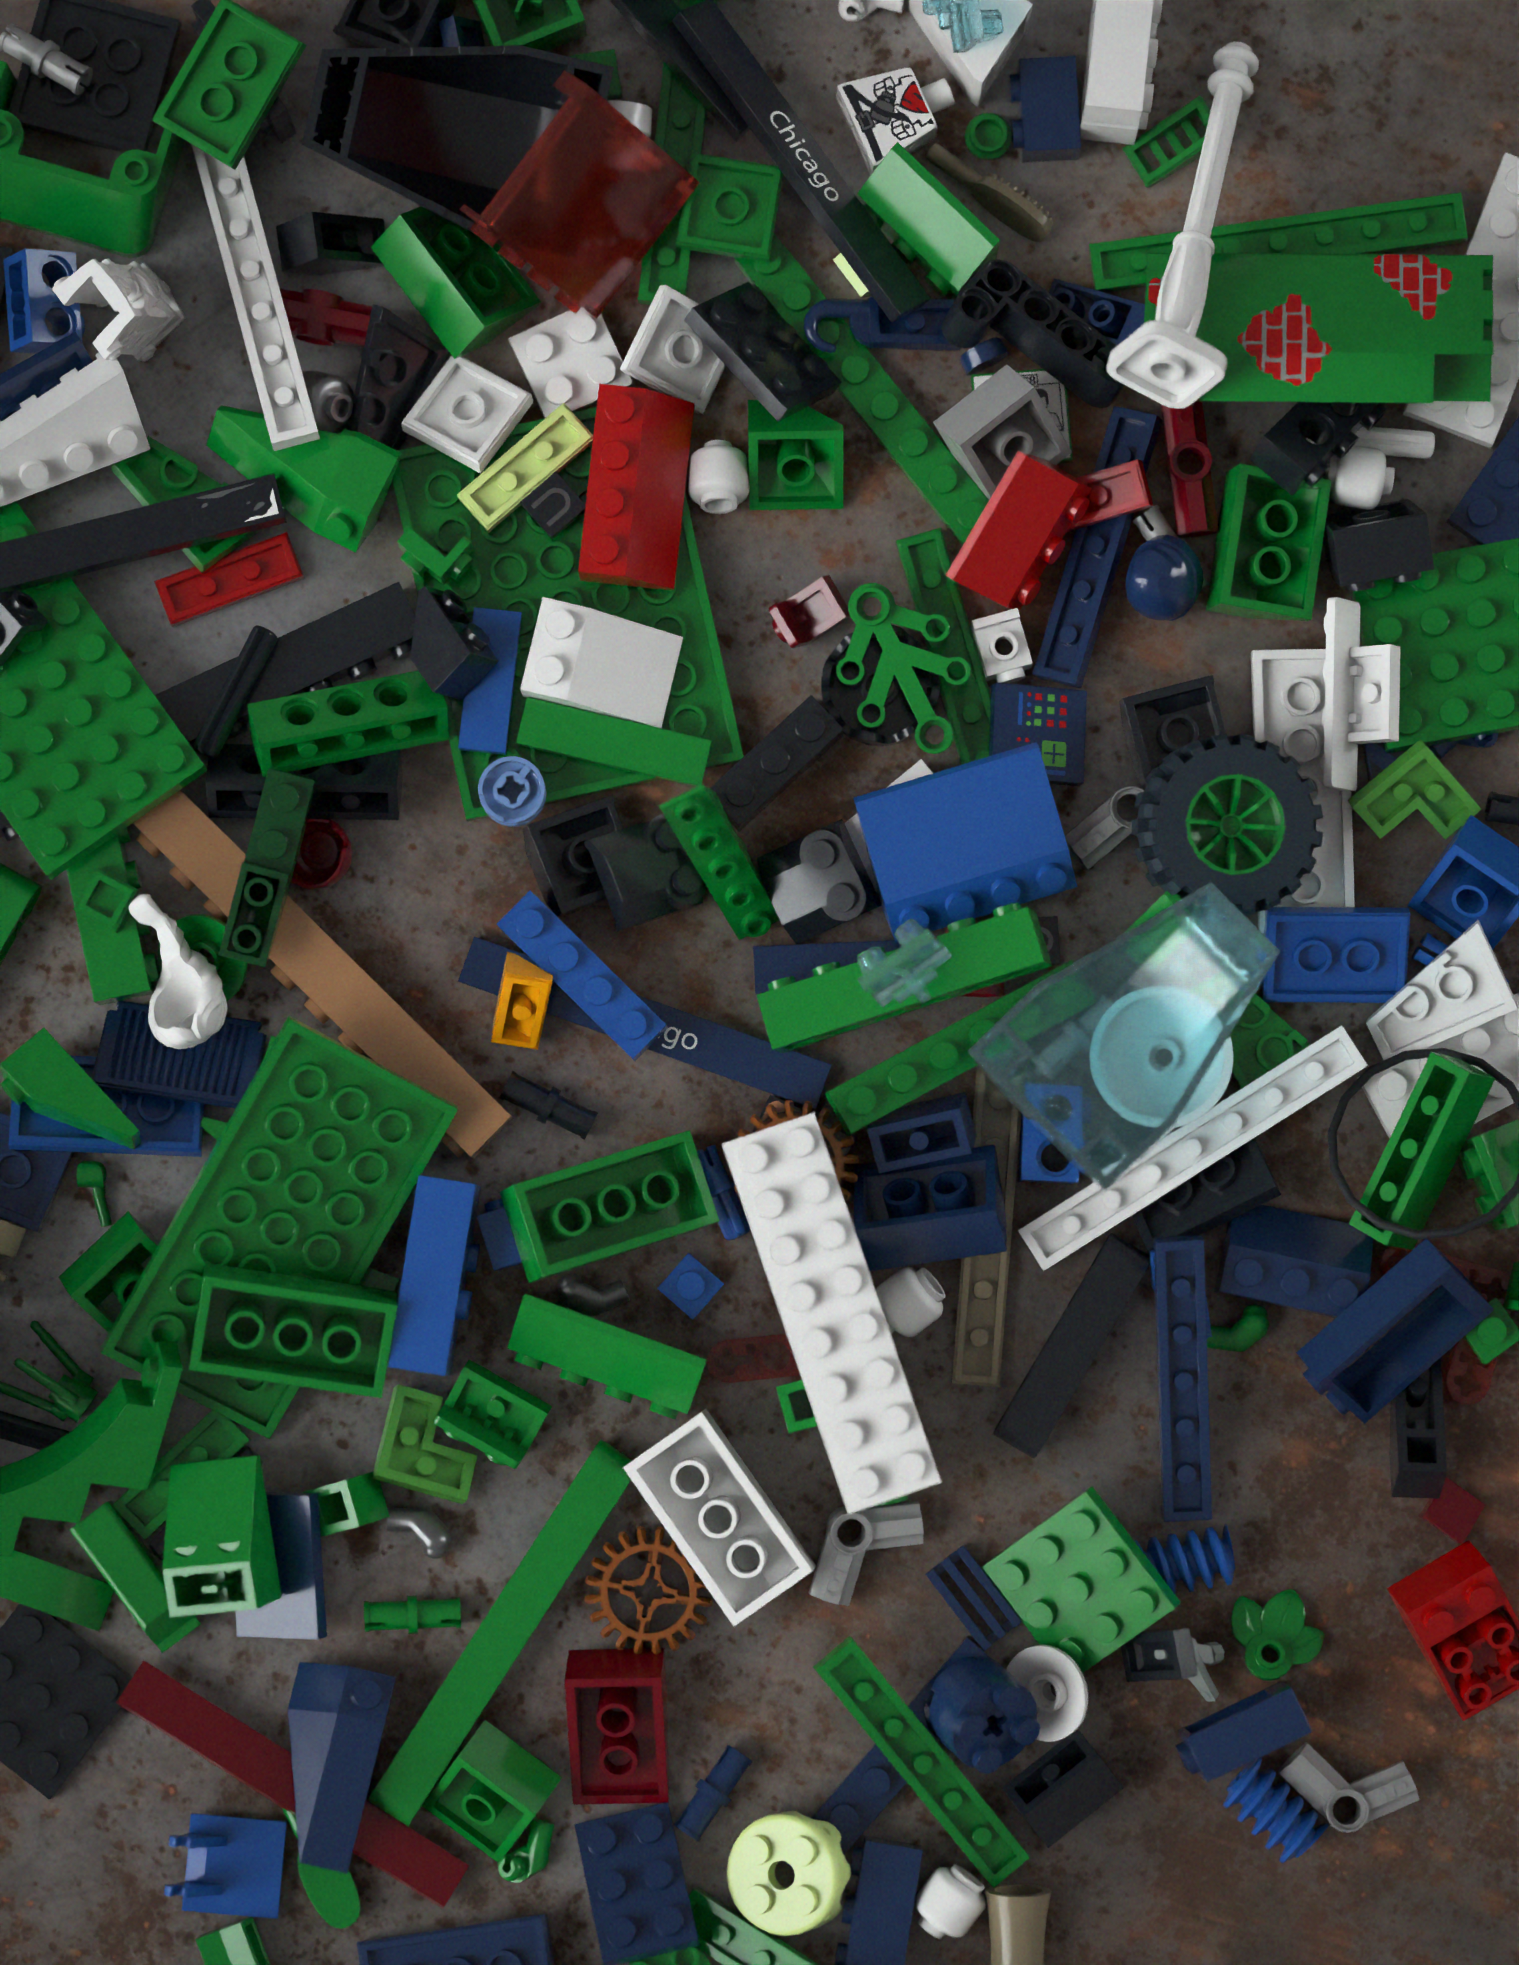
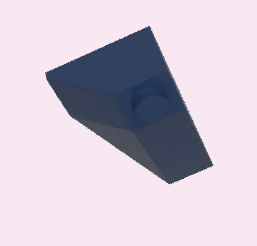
M299 1662L287 1709L299 1863L347 1874L396 1677L350 1666Z

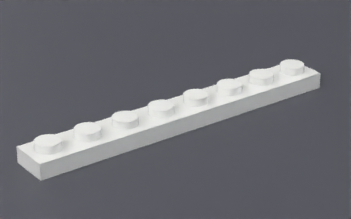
M192 145L273 450L277 451L318 440L320 436L245 158L243 156L236 170Z
M1341 1025L1216 1104L1201 1118L1178 1128L1025 1225L1018 1232L1044 1271L1368 1065Z

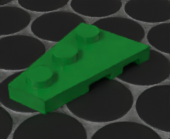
M150 436L147 437L150 450L111 465V471L143 507L229 485L226 482L220 484L197 470L196 464ZM262 529L181 550L203 573Z
M1229 969L1189 990L1208 1002L1224 1021L1233 1046L1232 1077L1239 1089H1242L1311 1045L1304 1036L1270 1009L1266 1002Z

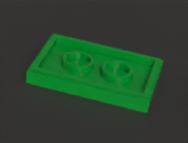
M220 0L152 121L236 170L307 45L232 0Z

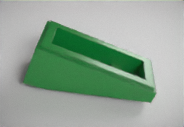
M1201 95L1136 138L1134 145L1128 144L1122 148L1147 188L1152 187L1200 157L1205 136L1201 138L1191 120L1198 116L1207 129L1211 112L1210 105ZM1182 126L1193 143L1188 148L1184 147L1174 131ZM1164 136L1177 154L1172 159L1168 158L1157 141ZM1147 146L1150 147L1161 164L1156 170L1152 169L1141 151Z

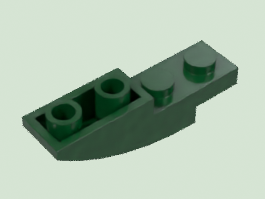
M268 768L247 853L241 865L218 955L266 967L306 828L305 823L316 784L315 779Z

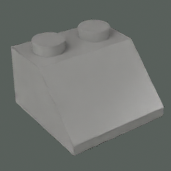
M1005 365L933 422L952 455L989 500L1018 451L1046 459L1054 465H1057L1072 453L1035 387L1009 365Z

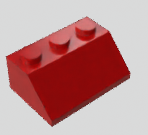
M1018 451L947 571L946 576L1006 608H1018V610H1021L1023 605H1029L1038 594L1041 587V581L1038 579L1047 564H1053L1062 553L1065 546L1063 537L1071 523H1077L1085 514L1090 502L1087 496L1092 487L1046 459Z

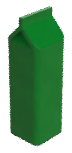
M107 1501L69 1531L146 1635L164 1653L201 1625L195 1615L170 1617L161 1566L130 1524L113 1507L114 1503Z

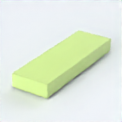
M562 403L457 494V498L489 533L521 505L520 502L555 471L557 473L560 472L593 443V435L568 406Z

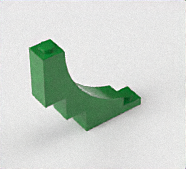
M158 1340L153 1358H146L144 1362L141 1380L120 1378L106 1399L71 1432L29 1457L0 1467V1555L12 1557L23 1517L80 1523L91 1483L141 1490L148 1489L183 1370L177 1343Z

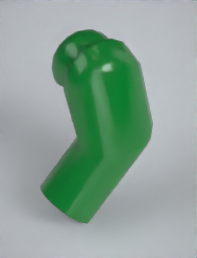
M1252 1304L1244 1308L1242 1318L1232 1327L1210 1325L1212 1337L1207 1338V1348L1234 1352L1246 1351L1267 1334L1270 1326L1268 1312L1264 1307Z
M532 1819L527 1844L503 1856L499 1861L498 1872L504 1880L512 1883L524 1882L546 1868L549 1861L554 1822Z

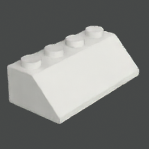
M707 1409L623 1467L733 1626L739 1624L815 1569L816 1565Z

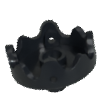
M892 625L900 642L929 651L927 647L910 636L904 629ZM853 632L848 634L832 651L823 667L821 694L825 710L844 729L843 734L865 745L888 746L901 743L913 737L918 722L895 676L892 682L894 691L886 699L884 705L887 710L885 722L876 728L866 727L859 722L857 709L867 698L866 684L875 674L882 648L873 633L862 661L866 667L864 679L857 685L844 684L837 677L836 667L839 661L845 658ZM855 662L846 663L842 670L843 676L847 680L857 678L860 671L859 666ZM912 666L934 710L940 692L939 675ZM870 704L864 709L863 716L867 722L873 723L879 719L881 712L877 705Z

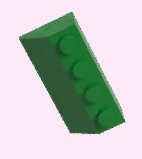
M524 1294L507 1347L517 1352L514 1361L538 1370L542 1369L544 1362L562 1368L559 1375L562 1379L586 1387L590 1378L607 1385L604 1391L606 1395L631 1403L634 1395L652 1401L649 1408L650 1411L675 1420L679 1411L685 1414L689 1413L708 1361L699 1356L529 1294Z

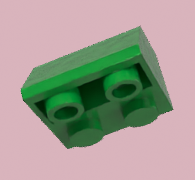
M1518 1119L1466 1139L1461 1150L1462 1152H1460L1457 1158L1463 1176L1466 1180L1473 1178L1480 1196L1474 1198L1480 1216L1490 1212L1514 1186L1519 1173ZM1519 1194L1494 1220L1488 1222L1492 1224L1494 1231L1511 1228L1519 1224Z

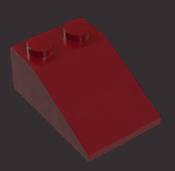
M643 1648L640 1654L634 1653L633 1649L569 1650L564 1681L573 1805L669 1803L665 1649L661 1648L659 1654H654L652 1648Z

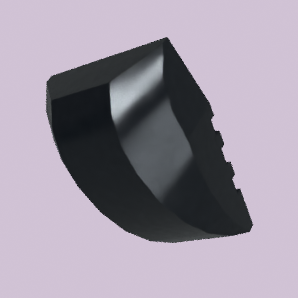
M521 45L322 49L302 145L476 235L573 256L614 67Z

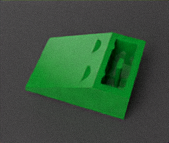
M260 1455L170 1465L162 1569L170 1617L253 1610L282 1598Z

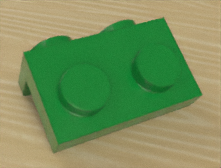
M469 1359L433 1423L442 1428L450 1438L460 1442H467L483 1451L492 1462L517 1469L529 1451L552 1406Z

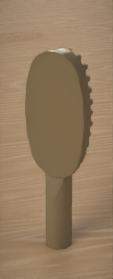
M934 143L925 158L959 183L972 190L976 200L989 213L1006 226L1032 241L1043 242L1047 238L1053 225L1052 216L1047 218L1049 211L1042 213L1043 205H1039L1036 208L1037 200H1033L1030 203L1031 196L1027 195L1024 198V190L1017 193L1018 186L1016 185L1011 189V181L1003 184L1005 179L1002 177L997 181L998 175L994 174L992 176V173L982 177L942 146Z

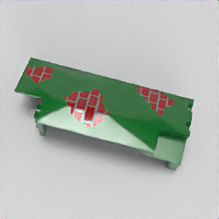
M1148 253L1144 324L1149 321H1155L1162 278L1171 253ZM1214 253L1211 259L1204 309L1195 338L1222 352L1227 359V366L1223 379L1202 395L1200 401L1490 402L1493 355V255Z

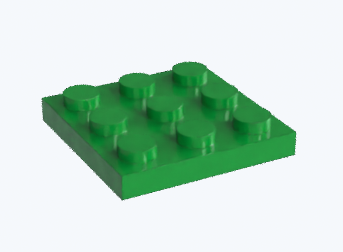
M1093 1486L995 1555L981 1567L1039 1645L1053 1646L1062 1650L1076 1662L1082 1673L1174 1610L1181 1602Z

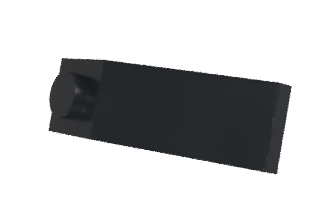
M1441 1357L1390 1401L1389 1457L1391 1497L1440 1498L1447 1474Z

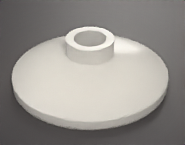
M1036 1645L1019 1652L1011 1660L1006 1670L1027 1688L1035 1699L1037 1721L1040 1724V1733L1037 1740L1052 1742L1068 1737L1079 1728L1087 1712L1088 1689L1082 1671L1068 1654L1053 1646ZM1051 1684L1055 1688L1056 1697L1051 1692Z

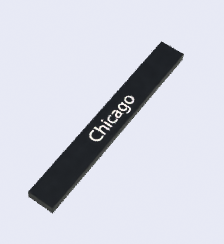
M704 0L679 11L672 20L674 25L889 320L894 322L923 307L930 299L929 295L713 0Z

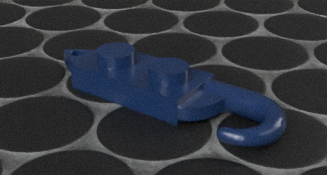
M869 297L868 300L831 298L821 300L810 307L804 319L803 328L806 338L813 347L822 352L834 353L837 349L835 344L826 342L818 333L817 327L819 322L829 317L849 318L850 329L855 339L860 344L867 346V348L960 351L961 349L951 344L942 332V322L955 299H929L923 307L891 322L873 297Z

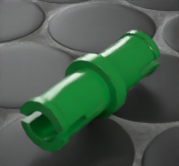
M417 1595L407 1596V1601H364L365 1632L408 1629V1634H418V1629L461 1628L460 1597H455V1599L417 1600Z

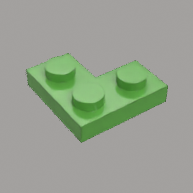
M1421 739L1347 800L1380 839L1416 809L1424 815L1445 840L1458 830L1470 815L1474 816L1482 810L1473 797Z
M400 1384L396 1385L393 1388L372 1479L459 1504L465 1503L468 1499L478 1455L433 1443L437 1426L433 1421L441 1409L442 1396Z

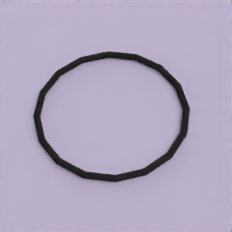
M1447 1048L1403 1051L1367 1068L1341 1096L1328 1130L1330 1170L1347 1203L1378 1228L1414 1239L1460 1236L1494 1220L1519 1194L1518 1173L1514 1186L1490 1212L1455 1228L1415 1230L1382 1220L1354 1197L1339 1168L1337 1131L1349 1100L1373 1075L1405 1060L1428 1058L1431 1052L1459 1058L1470 1065L1481 1068L1488 1075L1496 1078L1495 1080L1508 1090L1519 1110V1092L1511 1080L1484 1059Z

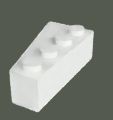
M98 352L95 354L97 357L95 361L79 371L76 368L72 369L59 378L60 384L38 398L35 394L19 404L20 410L0 421V507L150 450L127 379L117 358L112 361L105 360Z

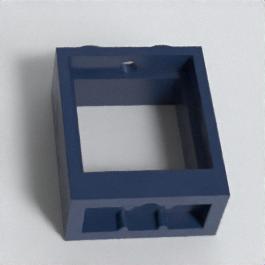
M1280 1681L1177 1730L1183 1742L1176 1744L1175 1747L1187 1772L1189 1771L1192 1776L1198 1773L1206 1782H1209L1312 1733V1729L1292 1688Z

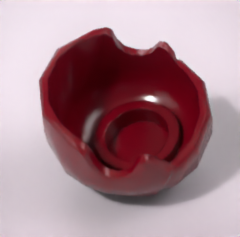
M306 819V828L291 883L308 890L331 887L346 875L351 866V842L339 823L331 819Z

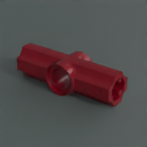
M280 288L293 337L300 341L320 346H334L335 343L364 348L372 306L347 302L341 296L323 290L303 289L301 293Z
M1198 398L1190 406L1180 409L1169 408L1160 404L1167 453L1166 473L1171 485L1177 537L1195 538L1218 533L1211 475L1212 455L1207 444L1202 401ZM1184 454L1195 456L1200 461L1201 471L1194 475H1187L1181 472L1177 465V458Z

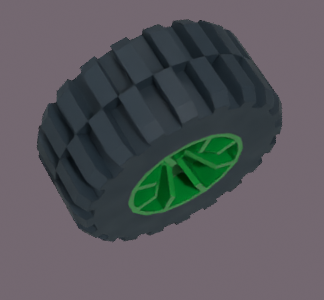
M1245 734L1210 736L1186 744V746L1174 750L1164 757L1163 763L1159 767L1152 769L1144 780L1147 786L1144 792L1138 793L1134 807L1139 809L1138 819L1132 821V835H1138L1140 848H1136L1134 851L1138 863L1145 862L1149 870L1145 876L1153 887L1160 886L1171 895L1177 894L1184 901V904L1189 906L1198 916L1209 915L1214 916V918H1234L1253 915L1256 912L1269 910L1281 904L1283 897L1293 895L1302 885L1300 879L1303 874L1311 873L1317 861L1314 857H1311L1313 850L1316 847H1321L1323 832L1316 831V820L1323 818L1321 804H1313L1310 793L1316 791V788L1311 778L1303 779L1298 773L1302 765L1293 756L1283 757L1279 754L1280 747L1268 740L1258 742L1255 741L1254 736Z

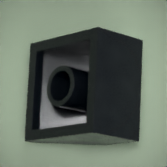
M1409 499L1378 504L1374 509L1369 510L1356 508L1327 514L1323 547L1332 579L1340 587L1346 586L1348 591H1361L1375 587V580L1393 577L1394 582H1410L1422 578L1421 572L1434 570L1427 514Z

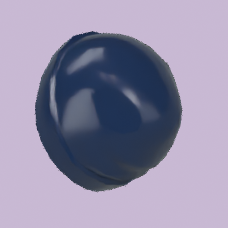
M1171 535L1155 536L1138 547L1128 566L1125 582L1127 599L1138 613L1150 619L1174 621L1185 616L1193 607L1203 585V570L1197 555L1183 540Z

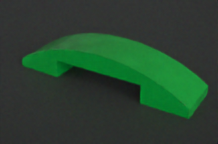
M13 1550L12 1557L0 1555V1597L100 1632L114 1595V1590L108 1583Z

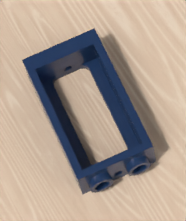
M1424 1239L1296 1353L1308 1367L1302 1374L1310 1385L1320 1395H1323L1328 1390L1325 1394L1326 1397L1343 1416L1351 1411L1365 1424L1493 1312L1494 1309L1474 1284L1429 1239ZM1441 1284V1286L1432 1295H1430L1424 1302H1422L1416 1309H1414L1407 1317H1405L1399 1324H1397L1390 1332H1388L1382 1339H1380L1357 1361H1355L1351 1366L1347 1367Z

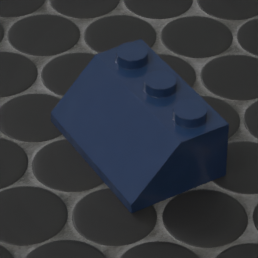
M995 1145L975 1147L971 1154L880 1174L876 1162L855 1165V1174L858 1175V1179L854 1183V1229L869 1271L1007 1251L1006 1213Z
M1260 1205L1228 1222L1214 1292L1336 1318L1368 1289L1371 1275L1373 1238L1346 1222Z

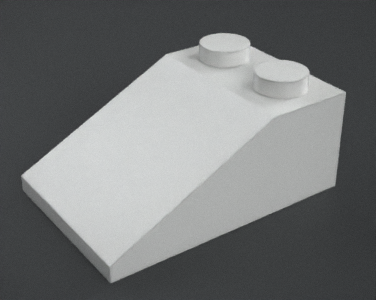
M543 597L520 688L522 696L662 728L683 637L595 609Z

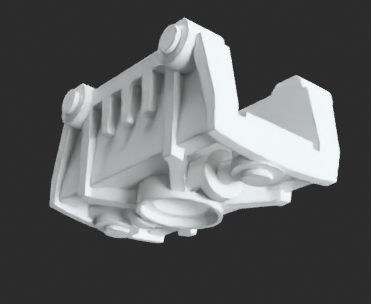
M92 259L71 276L62 277L57 280L52 288L64 306L84 303L95 304L98 308H104L110 304L115 312L119 311L120 314L111 321L93 342V345L105 360H115L121 354L134 355L137 361L145 362L154 355L156 346L186 319L171 294L169 286L164 281H161L145 263L139 265L136 261H132L128 265H121L112 262L110 259H105L100 263L96 259Z

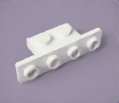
M1332 597L1327 599V613L1324 617L1326 660L1323 664L1325 707L1322 711L1324 754L1321 759V771L1324 776L1323 783L1325 787L1343 791H1355L1357 789L1358 744L1399 741L1400 646L1386 644L1360 647V604L1351 600Z

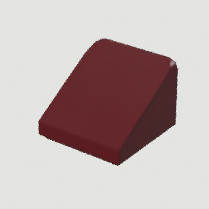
M1446 1477L1440 1498H1430L1418 1516L1455 1543L1462 1545L1484 1509L1485 1504Z

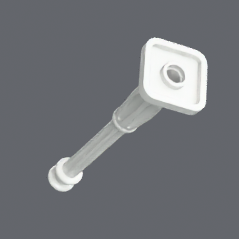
M1242 42L1228 43L1217 50L1213 56V65L1217 71L1209 77L1208 89L1214 96L1183 232L1177 234L1173 240V250L1162 278L1155 321L1143 324L1114 348L1109 355L1107 372L1113 379L1169 408L1180 409L1190 406L1223 379L1227 366V359L1222 352L1195 338L1202 317L1207 295L1211 259L1215 252V244L1210 236L1241 103L1249 99L1253 93V83L1250 77L1254 76L1259 69V60L1247 44Z

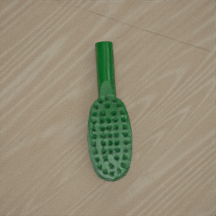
M282 1808L297 1839L296 1816ZM298 1852L297 1865L300 1878L307 1896L319 1915L328 1925L334 1928L342 1929L355 1923L360 1915L361 1905L350 1871L348 1870L347 1874L299 1863Z

